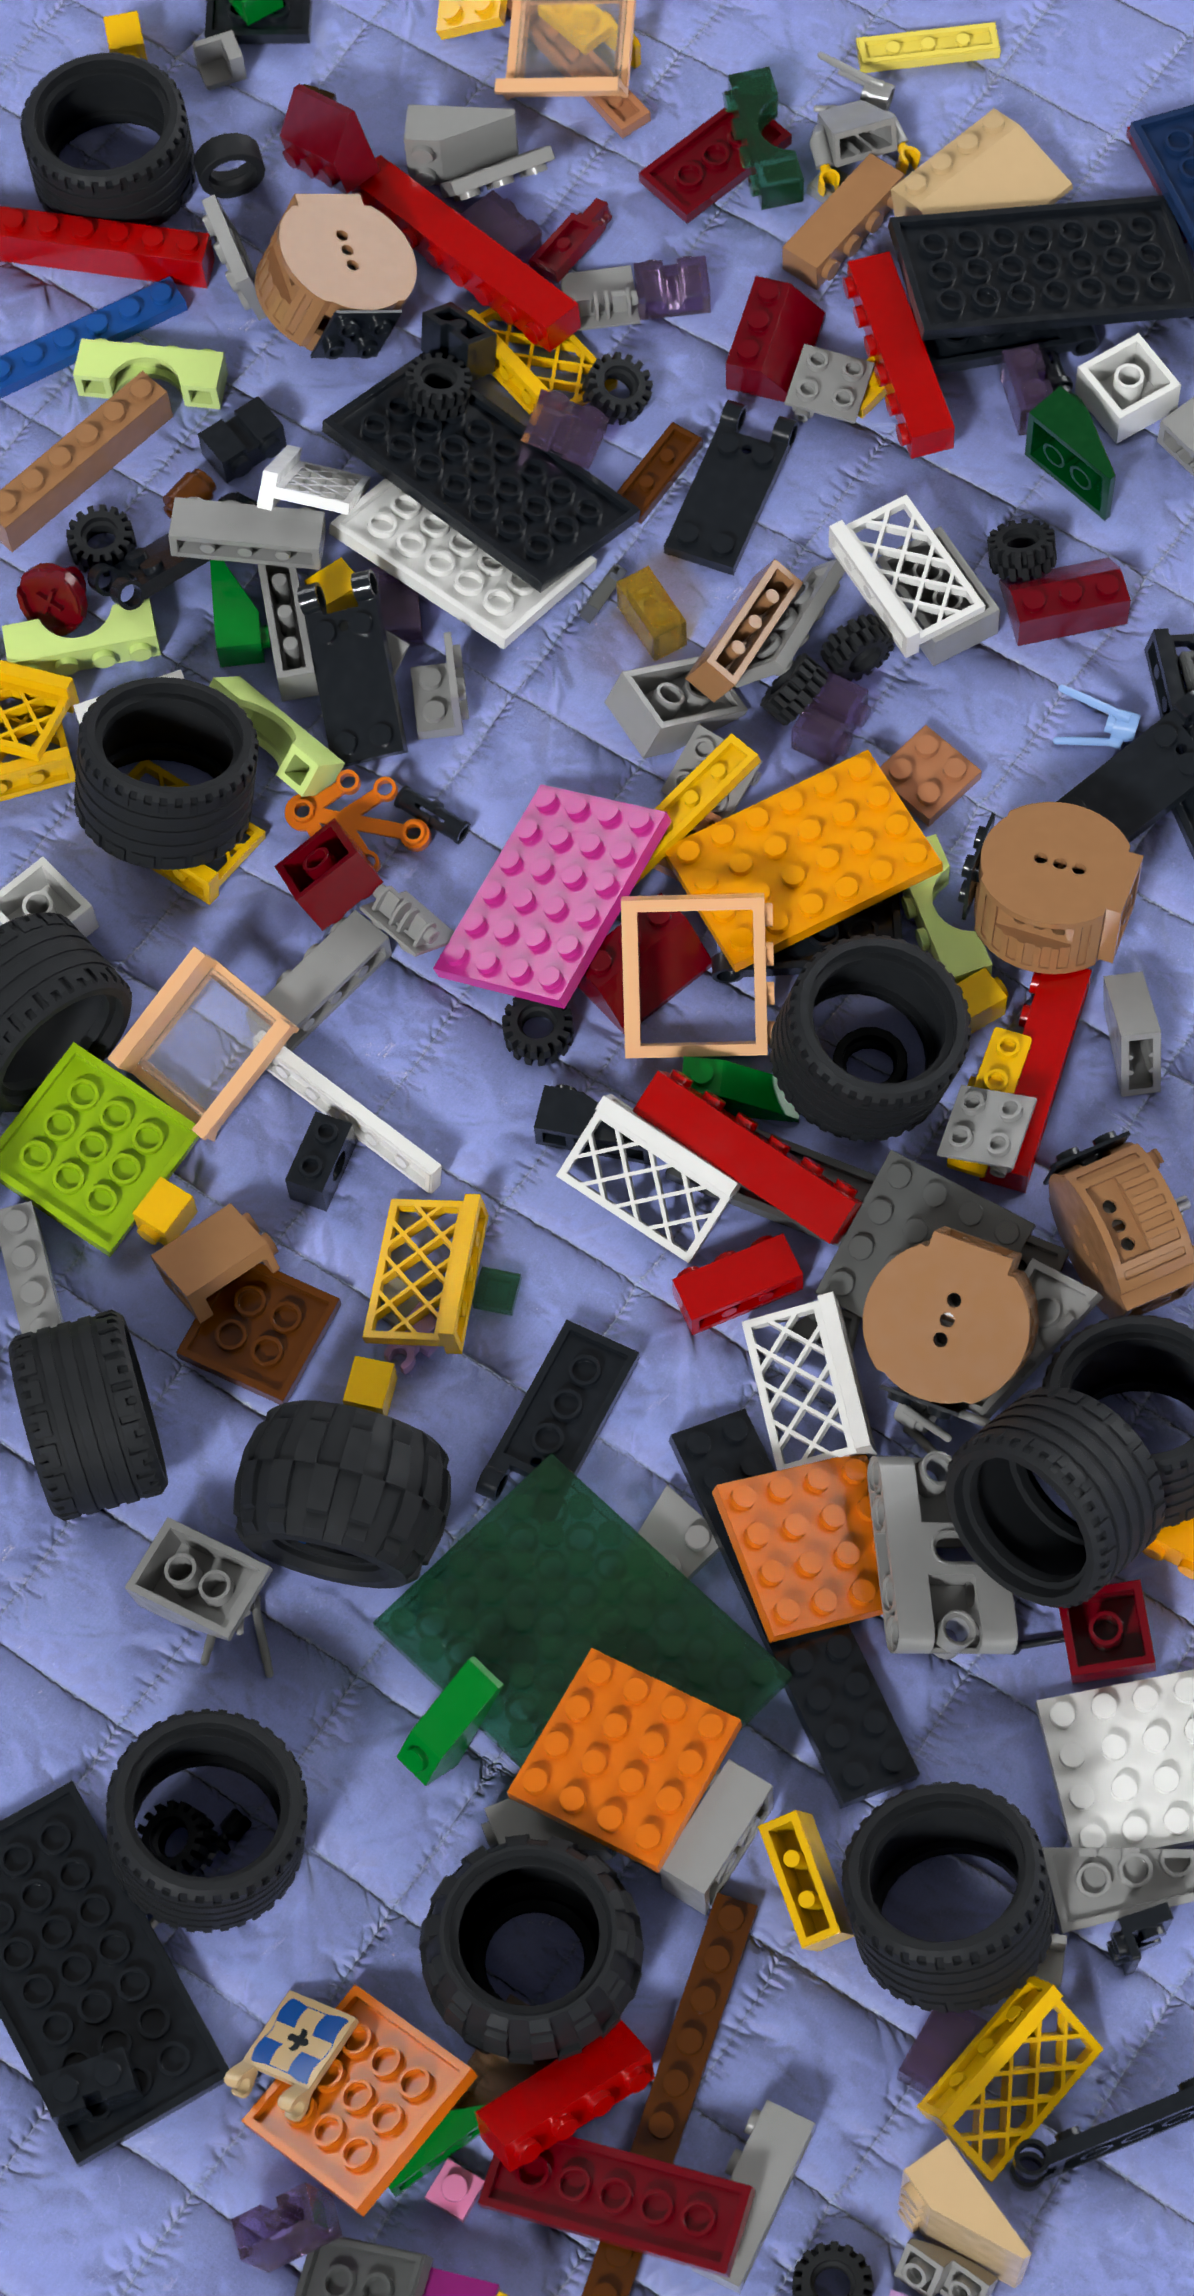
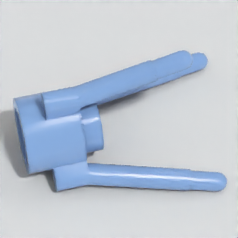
M1059 685L1058 690L1108 714L1104 732L1111 734L1110 738L1054 737V744L1109 746L1120 750L1123 742L1131 743L1134 740L1141 717L1140 714L1117 709L1075 689Z

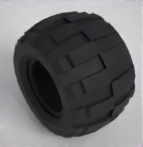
M302 1400L283 1403L267 1411L265 1421L256 1426L244 1448L234 1485L233 1514L237 1516L238 1520L235 1532L244 1545L253 1553L270 1562L302 1574L327 1581L367 1588H397L418 1579L422 1565H428L443 1536L451 1505V1475L449 1470H447L449 1458L443 1448L431 1436L392 1417L358 1407L324 1401Z
M529 1834L505 1837L506 1843L487 1850L482 1845L462 1858V1865L452 1875H449V1877L446 1875L430 1898L431 1906L427 1917L421 1924L419 1942L422 1975L432 2003L446 2025H450L468 2045L485 2055L492 2053L507 2058L510 2063L534 2065L536 2060L558 2058L561 2061L582 2053V2048L598 2037L604 2038L621 2021L623 2011L628 2003L634 1999L642 1976L641 1969L644 1951L640 1916L632 1895L626 1891L618 1879L617 1873L599 1856H591L580 1850L578 1844L551 1836L548 1841L530 1839ZM545 1913L559 1918L574 1930L583 1948L584 1967L576 1988L562 1998L547 2004L521 2006L506 2002L495 1992L486 1974V1951L492 1937L504 1923L522 1914Z

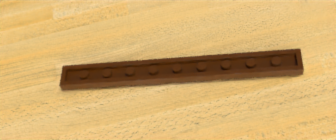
M721 1893L716 1894L630 2153L674 2164L758 1912L757 1905ZM600 2241L582 2296H630L644 2254Z

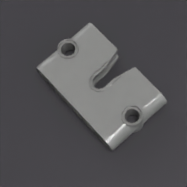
M941 1451L930 1452L924 1458L872 1456L867 1469V1482L885 1637L889 1652L895 1654H934L946 1660L952 1659L958 1654H1013L1018 1642L1013 1593L994 1581L976 1562L947 1561L942 1559L936 1548L956 1549L964 1547L953 1526L946 1501L945 1475L948 1472L947 1466L952 1460L951 1456ZM927 1470L934 1473L938 1481H935L932 1478H930V1476L927 1473ZM946 1628L955 1633L958 1641H954L948 1636Z

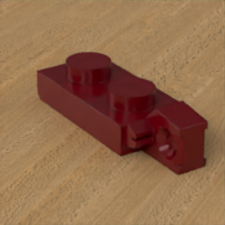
M596 198L583 213L575 214L572 212L529 259V266L540 275L559 283L605 231L606 225L612 218L608 203Z

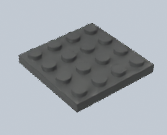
M890 1150L815 1293L822 1295L833 1291L842 1308L863 1318L867 1294L879 1272L898 1254L931 1239L934 1230L947 1226L1022 1253L1036 1225Z

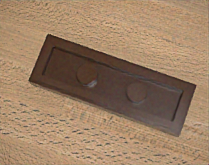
M674 422L668 426L617 491V493L641 509L639 520L637 521L640 524L644 522L703 446V438Z

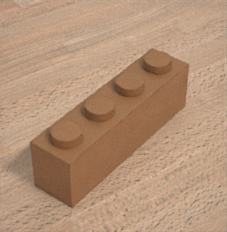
M870 153L782 247V269L815 290L826 280H832L843 261L848 256H854L868 234H873L880 228L884 217L893 209L891 188L905 178V174Z
M776 559L770 562L751 579L685 679L712 702L717 701L736 686L803 582Z

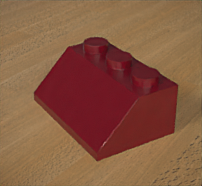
M301 84L294 87L279 136L285 148L283 156L290 167L293 169L297 168L305 172L310 178H316L324 182L328 187H334L345 194H348L380 171L355 111Z
M755 276L726 361V389L785 402L804 344L816 347L826 313L791 283Z
M1109 557L1054 568L1048 574L1042 572V577L1035 579L1034 576H1029L1030 581L1023 582V577L1018 578L1016 582L1010 581V577L1005 580L999 579L1000 589L1017 646L1125 625L1128 622L1131 599L1121 568Z
M680 911L638 912L641 1023L712 967L711 957L688 919ZM620 924L606 935L577 987L624 1034L622 926Z

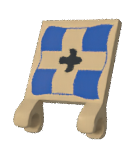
M289 1990L243 2060L228 2070L224 2077V2082L232 2088V2094L239 2098L249 2096L254 2087L258 2071L292 2085L280 2095L278 2106L285 2111L284 2115L287 2119L295 2122L301 2121L308 2109L312 2093L359 2021L357 2017Z

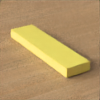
M995 22L856 38L859 68L864 73L1000 58V45Z

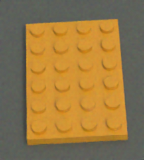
M868 749L679 840L665 852V859L687 895L764 893L765 903L773 904V927H765V942H773L774 953L943 871L942 861ZM753 910L698 911L735 973L754 964Z

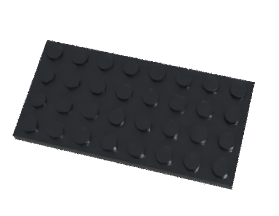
M1163 195L890 217L888 230L922 340L1194 317V272L1175 217Z
M423 352L417 357H420L423 360V356L425 353ZM414 359L323 420L322 432L540 593L639 520L641 509L472 387L469 405L466 406L463 414L458 412V416L454 419H451L449 414L446 416V421H440L437 415H434L433 420L427 419V413H424L421 417L415 414L416 408L410 410L407 406L408 401L405 402L404 400L406 371L410 363L413 364ZM437 384L428 385V386H430V387H432V388H436V389H446V388H447V387H445V386L437 385Z
M70 1781L0 1821V2018L46 2106L47 2103L39 2076L122 2046L130 2055L143 2099L113 2110H109L104 2102L92 2105L90 2107L93 2117L59 2129L76 2164L81 2167L224 2084V2077L229 2067L145 1913L128 1898L127 1890L123 1891L112 1870V1861L109 1860L107 1843L73 1781Z

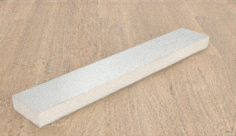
M264 1030L260 1031L253 1038V1050L265 1036L266 1032ZM283 1046L266 1068L269 1073L323 1114L352 1123L356 1139L427 1193L432 1194L441 1185L442 1165L285 1046Z

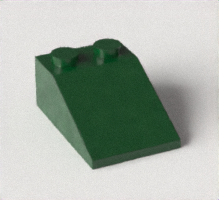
M1059 386L1029 412L1025 455L1105 521L1110 517L1115 472L1087 407L1077 395L1070 394Z

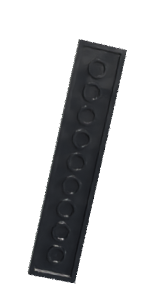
M742 1409L671 1434L669 1444L713 1534L722 1557L840 1808L842 1809L916 1780L920 1775L918 1768L848 1623L769 1643L712 1494L716 1485L775 1472L746 1410Z

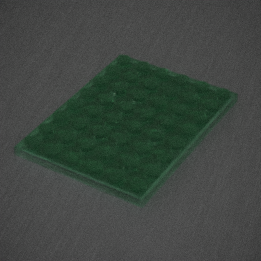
M552 1453L373 1622L374 1629L441 1693L467 1660L473 1656L504 1685L483 1722L480 1724L479 1729L520 1768L591 1648L741 1719L742 1727L740 1731L792 1680V1674ZM602 1845L613 1857L618 1853Z

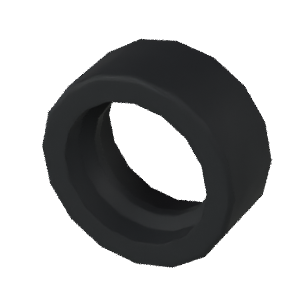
M225 133L215 136L203 143L195 153L194 165L199 183L203 191L210 196L215 195L217 198L222 199L239 197L248 194L258 187L264 179L265 165L257 141L248 135ZM229 161H246L238 168L230 171L214 170L219 165Z
M861 1027L847 1033L838 1042L833 1054V1062L847 1072L846 1064L853 1053L862 1049H876L886 1053L893 1062L891 1077L880 1084L906 1081L908 1068L907 1052L901 1041L890 1031L878 1027Z

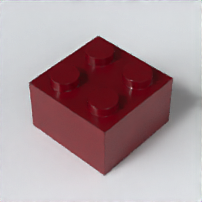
M335 818L274 866L295 900L322 931L331 924L340 921L348 910L361 900L370 897L375 889L383 883L361 848Z
M1140 1579L1105 1585L1091 1599L1083 1602L1081 1605H1072L1070 1608L1059 1607L1072 1685L1156 1671V1661Z

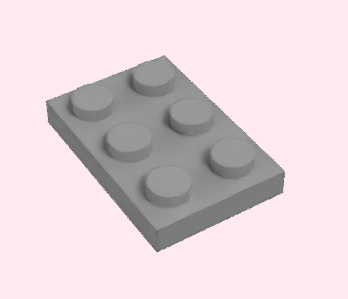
M551 145L544 146L438 185L443 198L453 196L455 202L463 201L482 194L479 187L486 185L489 190L514 182L513 174L519 173L522 178L548 169L546 162L554 160L555 157Z
M212 195L202 200L207 215L202 217V220L210 236H214L216 243L213 246L221 263L225 264L228 270L225 272V275L232 290L237 292L244 309L247 311L252 308L260 321L267 316L262 310L256 295L255 272L237 230L216 196Z

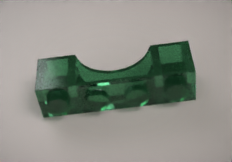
M770 67L728 75V90L723 91V101L726 112H732L734 119H731L735 141L741 140L743 146L739 148L743 169L749 168L751 173L748 176L751 196H758L761 210L804 202V178L796 152L781 149L770 144L761 134L762 129L778 117V93Z

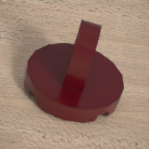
M40 563L31 567L22 575L16 595L19 607L28 621L39 619L47 630L58 636H65L82 624L87 616L88 602L86 599L85 578L77 567L69 566L63 568L53 563Z

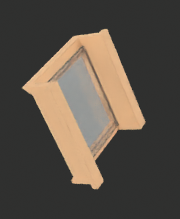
M512 0L506 78L495 79L494 92L496 95H503L507 101L514 97L622 96L623 98H628L636 0Z
M193 947L107 1059L119 1069L133 1074L169 1106L193 1121L196 1125L192 1128V1131L205 1141L209 1139L215 1142L218 1130L290 1037L299 1031V1028L216 959Z

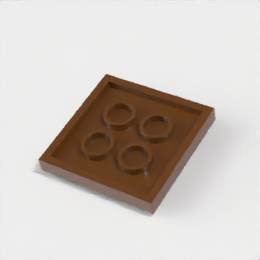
M259 1263L206 1298L214 1315L201 1324L196 1318L194 1319L176 1354L178 1359L281 1405L289 1401L337 1314L341 1301L336 1296L280 1271L272 1273L266 1265Z

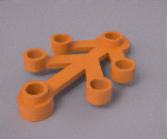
M346 769L338 774L334 784L317 795L302 797L297 794L287 802L285 807L287 823L297 831L308 832L310 837L322 828L321 824L326 825L335 818L361 848L366 857L375 859L373 867L376 872L380 870L381 861L375 852L368 849L357 831L399 839L404 847L412 852L425 850L432 839L429 827L420 819H410L402 824L362 816L382 802H390L396 798L398 787L390 777H380L377 779L373 790L340 811L325 809L343 795H353L359 791L361 787L359 776L355 771ZM346 777L355 778V783L350 788L342 786V782ZM383 784L392 785V791L388 795H381L379 793V789ZM301 806H308L310 808L309 814L306 817L301 818L297 816V810ZM411 828H419L421 834L418 838H408V831Z

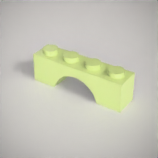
M100 338L95 340L81 339L73 372L78 396L109 399L140 372L144 371L151 378L164 380L175 386L181 393L185 406L221 409L228 377L224 352H217L212 349H185L174 345L164 347L145 345L140 342H112Z
M150 598L145 599L141 606L134 610H126L117 604L112 605L107 620L99 629L91 634L77 638L55 635L47 630L39 619L2 626L7 662L64 676L96 667L108 668L117 663L133 660L145 661L151 657L161 655Z
M213 677L209 687L225 694L247 713V717L253 723V728L256 729L259 746L276 760L279 766L276 775L302 797L315 796L335 783L338 774L345 765L340 758L242 677Z
M937 835L928 836L926 839L942 861L943 871L903 890L904 896L901 897L906 917L908 919L914 918L918 929L915 930L917 943L920 949L928 951L934 956L933 958L946 966L945 969L955 977L956 984L984 967L992 975L993 964L985 945L978 937L976 931L961 930L949 925L935 910L934 899L949 884L950 865Z

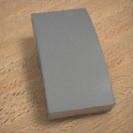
M913 2238L907 2242L894 2273L895 2277L922 2296H936L939 2293L942 2296H991L998 2281V2277L974 2262L942 2247Z

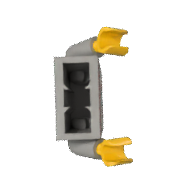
M864 100L840 106L830 105L818 113V124L812 130L810 148L815 167L821 171L817 187L818 193L821 196H825V184H832L835 190L840 185V175L836 170L831 169V166L834 165L837 168L862 161L870 153L879 156L898 150L899 157L896 162V169L906 174L909 163L914 170L917 169L921 157L920 151L913 146H907L906 143L909 140L894 113L882 110Z

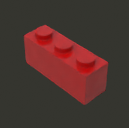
M782 1233L775 1237L766 1235L758 1238L750 1247L739 1252L727 1251L717 1256L714 1262L700 1268L698 1266H691L677 1274L676 1278L672 1279L673 1296L693 1336L803 1290V1272L784 1234Z

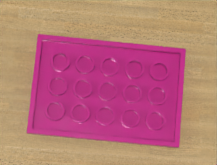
M540 784L451 936L450 942L446 945L433 969L438 977L565 1009L620 913L621 897L630 895L669 827L671 819L667 812Z

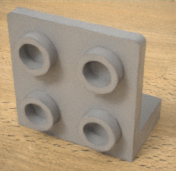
M451 632L443 633L447 663L410 667L418 740L463 735L462 720L469 719L460 644L453 645Z

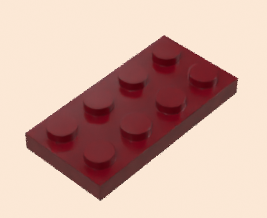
M743 93L640 171L639 182L688 224L792 144V134Z

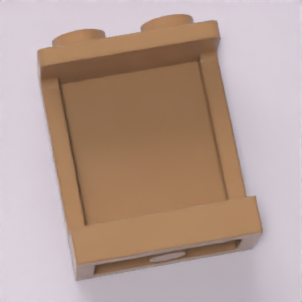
M231 1203L150 1255L164 1283L200 1324L214 1315L206 1300L207 1297L260 1262H263L272 1273L280 1269L274 1257L279 1251L271 1237L266 1232L260 1235V1230L248 1212L241 1215Z

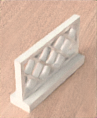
M287 445L263 470L257 508L270 511L280 500H285L348 515L368 490L371 480L369 476L300 461L302 448Z
M907 494L846 525L843 520H840L829 526L828 547L905 658L918 653L920 644L985 612V604ZM903 509L911 519L909 528L888 524L890 516ZM865 528L880 531L876 544L860 541L855 533ZM885 533L906 537L902 550L882 546ZM911 538L926 541L929 544L930 551L928 556L907 551ZM878 555L899 559L896 572L880 569L876 564ZM904 561L924 564L925 568L922 578L902 574ZM930 566L946 569L950 574L948 584L927 579ZM903 583L919 587L915 600L899 597L896 593L897 584ZM924 588L944 592L942 605L921 602ZM950 594L966 597L971 604L963 610L947 607ZM917 611L938 615L937 622L922 630L915 620Z
M603 1095L595 1108L597 1111L556 1176L687 1263H691L733 1195L737 1194L742 1185L632 1111V1107L614 1095ZM601 1121L615 1129L618 1146L597 1150L594 1132ZM623 1135L634 1142L624 1144ZM589 1142L591 1151L582 1153L585 1146ZM640 1145L648 1151L651 1167L630 1172L625 1148ZM619 1150L624 1173L603 1178L598 1154ZM592 1156L597 1179L582 1182L569 1173L578 1158ZM656 1156L667 1164L658 1166ZM673 1167L681 1172L685 1189L664 1193L659 1170ZM652 1172L657 1195L636 1199L632 1176ZM625 1178L630 1201L616 1204L608 1199L604 1182ZM689 1178L701 1186L691 1188ZM598 1183L600 1193L588 1185ZM707 1189L720 1198L711 1213L697 1215L692 1192ZM686 1194L691 1217L670 1221L665 1198ZM659 1200L663 1223L649 1226L641 1221L638 1204ZM631 1205L633 1215L622 1207ZM708 1218L700 1230L698 1220ZM692 1221L695 1239L689 1249L685 1250L674 1242L671 1226ZM664 1227L666 1236L655 1229Z
M833 1291L818 1295V1300L742 1321L777 1471L835 1457L866 1454L868 1458L877 1455L841 1306ZM815 1313L817 1327L809 1340L791 1331L799 1317ZM788 1321L785 1326L779 1324ZM771 1326L781 1333L770 1351L756 1343L753 1330ZM788 1336L805 1345L794 1365L776 1355ZM819 1337L821 1338L823 1348L816 1345ZM812 1349L825 1356L827 1362L818 1378L801 1369ZM759 1353L766 1356L762 1364ZM773 1360L790 1369L779 1389L767 1383L764 1377ZM797 1374L815 1383L803 1403L786 1394L787 1389ZM829 1374L832 1386L825 1382ZM821 1387L835 1394L836 1403L828 1416L810 1407ZM768 1390L775 1394L771 1402ZM782 1398L799 1407L788 1427L777 1422L773 1414ZM806 1412L824 1421L813 1441L795 1432ZM838 1413L842 1424L834 1421ZM830 1426H833L844 1433L847 1447L830 1452L819 1444ZM777 1428L785 1432L781 1439H779ZM791 1436L809 1446L801 1460L785 1464L783 1449ZM816 1450H817L818 1452L822 1453V1454H820V1455H816V1456H813V1457H812V1455L814 1454V1452H815Z

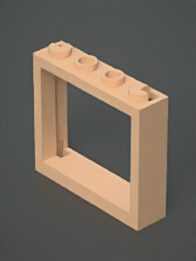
M764 893L622 896L621 926L625 1059L768 1055V1044H770L771 1032L775 1021H767V1005H775L774 982H766V966H774L773 942H765V927H773V904L765 903ZM753 910L755 1041L641 1043L638 912Z

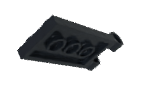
M1093 325L923 340L935 375L1037 358L1045 352H1048V355H1050L1051 351H1056L1058 354L1072 352L1075 356H1084L1095 351L1100 343Z
M727 400L721 413L719 425L664 544V554L734 576L787 454L794 443L798 430V421L779 416L774 425L770 442L762 441L739 433L746 417L747 405ZM742 450L751 451V453L745 454Z
M239 492L226 494L218 500L221 502L234 500L242 504L257 505L255 500ZM168 533L144 548L130 551L126 554L123 561L114 566H110L107 563L94 565L88 573L87 581L90 588L103 596H110L114 603L126 610H134L141 606L148 597L210 560L171 556ZM110 571V583L104 588H99V577L104 572ZM133 584V596L128 601L122 602V590L126 586Z
M372 569L351 574V587L354 597L358 602L357 607L327 614L325 595L318 582L299 586L297 590L299 605L306 621L328 747L332 753L345 763L343 767L408 752L380 603L379 586ZM343 621H347L349 625L345 631H342L340 628Z
M1194 690L1181 697L1172 711L1056 802L1078 805L1102 815L1112 822L1130 843L1194 793V739L1186 731L1189 726L1194 724ZM1185 746L1187 751L1182 755L1177 754V749Z
M899 893L774 953V966H766V976L799 975L806 963L810 962L817 952L822 951L829 944L835 945L838 940L843 938L850 939L856 935L863 937L867 934H875L876 936L886 935L894 939H903ZM723 952L711 958L712 978L717 982L733 983L741 980L743 977H754V964L735 973Z
M566 1319L491 1459L482 1471L475 1492L496 1501L507 1483L510 1471L516 1472L544 1485L532 1508L531 1519L551 1527L561 1511L569 1489L640 1359L639 1352ZM535 1459L542 1461V1465L538 1468L531 1466V1462Z
M1194 2077L1180 2083L1177 2086L1178 2092L1082 2132L1079 2126L1066 2129L1055 2135L1056 2142L1048 2146L1037 2139L1022 2141L1016 2147L1009 2174L1012 2183L1020 2190L1033 2191L1039 2188L1043 2181L1194 2120ZM1025 2148H1036L1043 2154L1044 2158L1042 2159L1041 2156L1031 2151H1021ZM1031 2160L1038 2165L1039 2169L1035 2171L1027 2170L1021 2165L1020 2161ZM1015 2170L1026 2179H1039L1032 2183L1023 2182L1017 2177Z

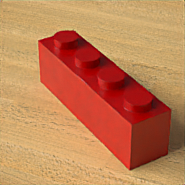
M622 2020L604 2038L600 2036L583 2047L582 2053L561 2061L559 2059L553 2061L475 2112L482 2140L510 2173L523 2164L533 2162L540 2153L557 2142L570 2138L577 2129L595 2117L605 2115L615 2104L632 2093L642 2091L649 2082L655 2079L651 2052Z

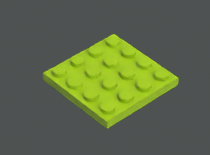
M73 1042L0 1137V1183L27 1202L32 1201L33 1206L111 1257L136 1224L132 1214L160 1176L167 1181L170 1179L200 1137L192 1131V1128L196 1125L193 1121Z

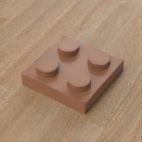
M927 725L880 766L906 808L928 827L973 787L982 776V771Z

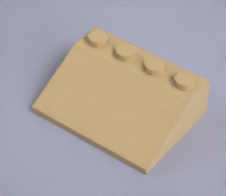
M993 108L891 188L894 216L901 217L1054 204L1073 189V184L1018 123Z
M948 2138L903 2170L898 2201L900 2209L897 2213L912 2234L918 2230L926 2241L974 2262L998 2277V2280L1013 2288L1022 2283L1032 2253Z

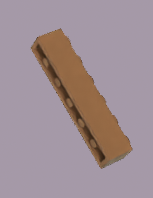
M144 371L140 372L0 490V542L13 553L173 417L168 392Z

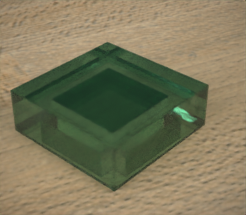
M481 1267L472 1302L473 1308L513 1316L522 1280L521 1274Z

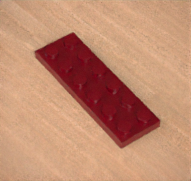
M571 2136L552 2145L540 2153L533 2162L523 2164L511 2173L493 2154L477 2204L485 2209L730 2278L756 2190L750 2185Z

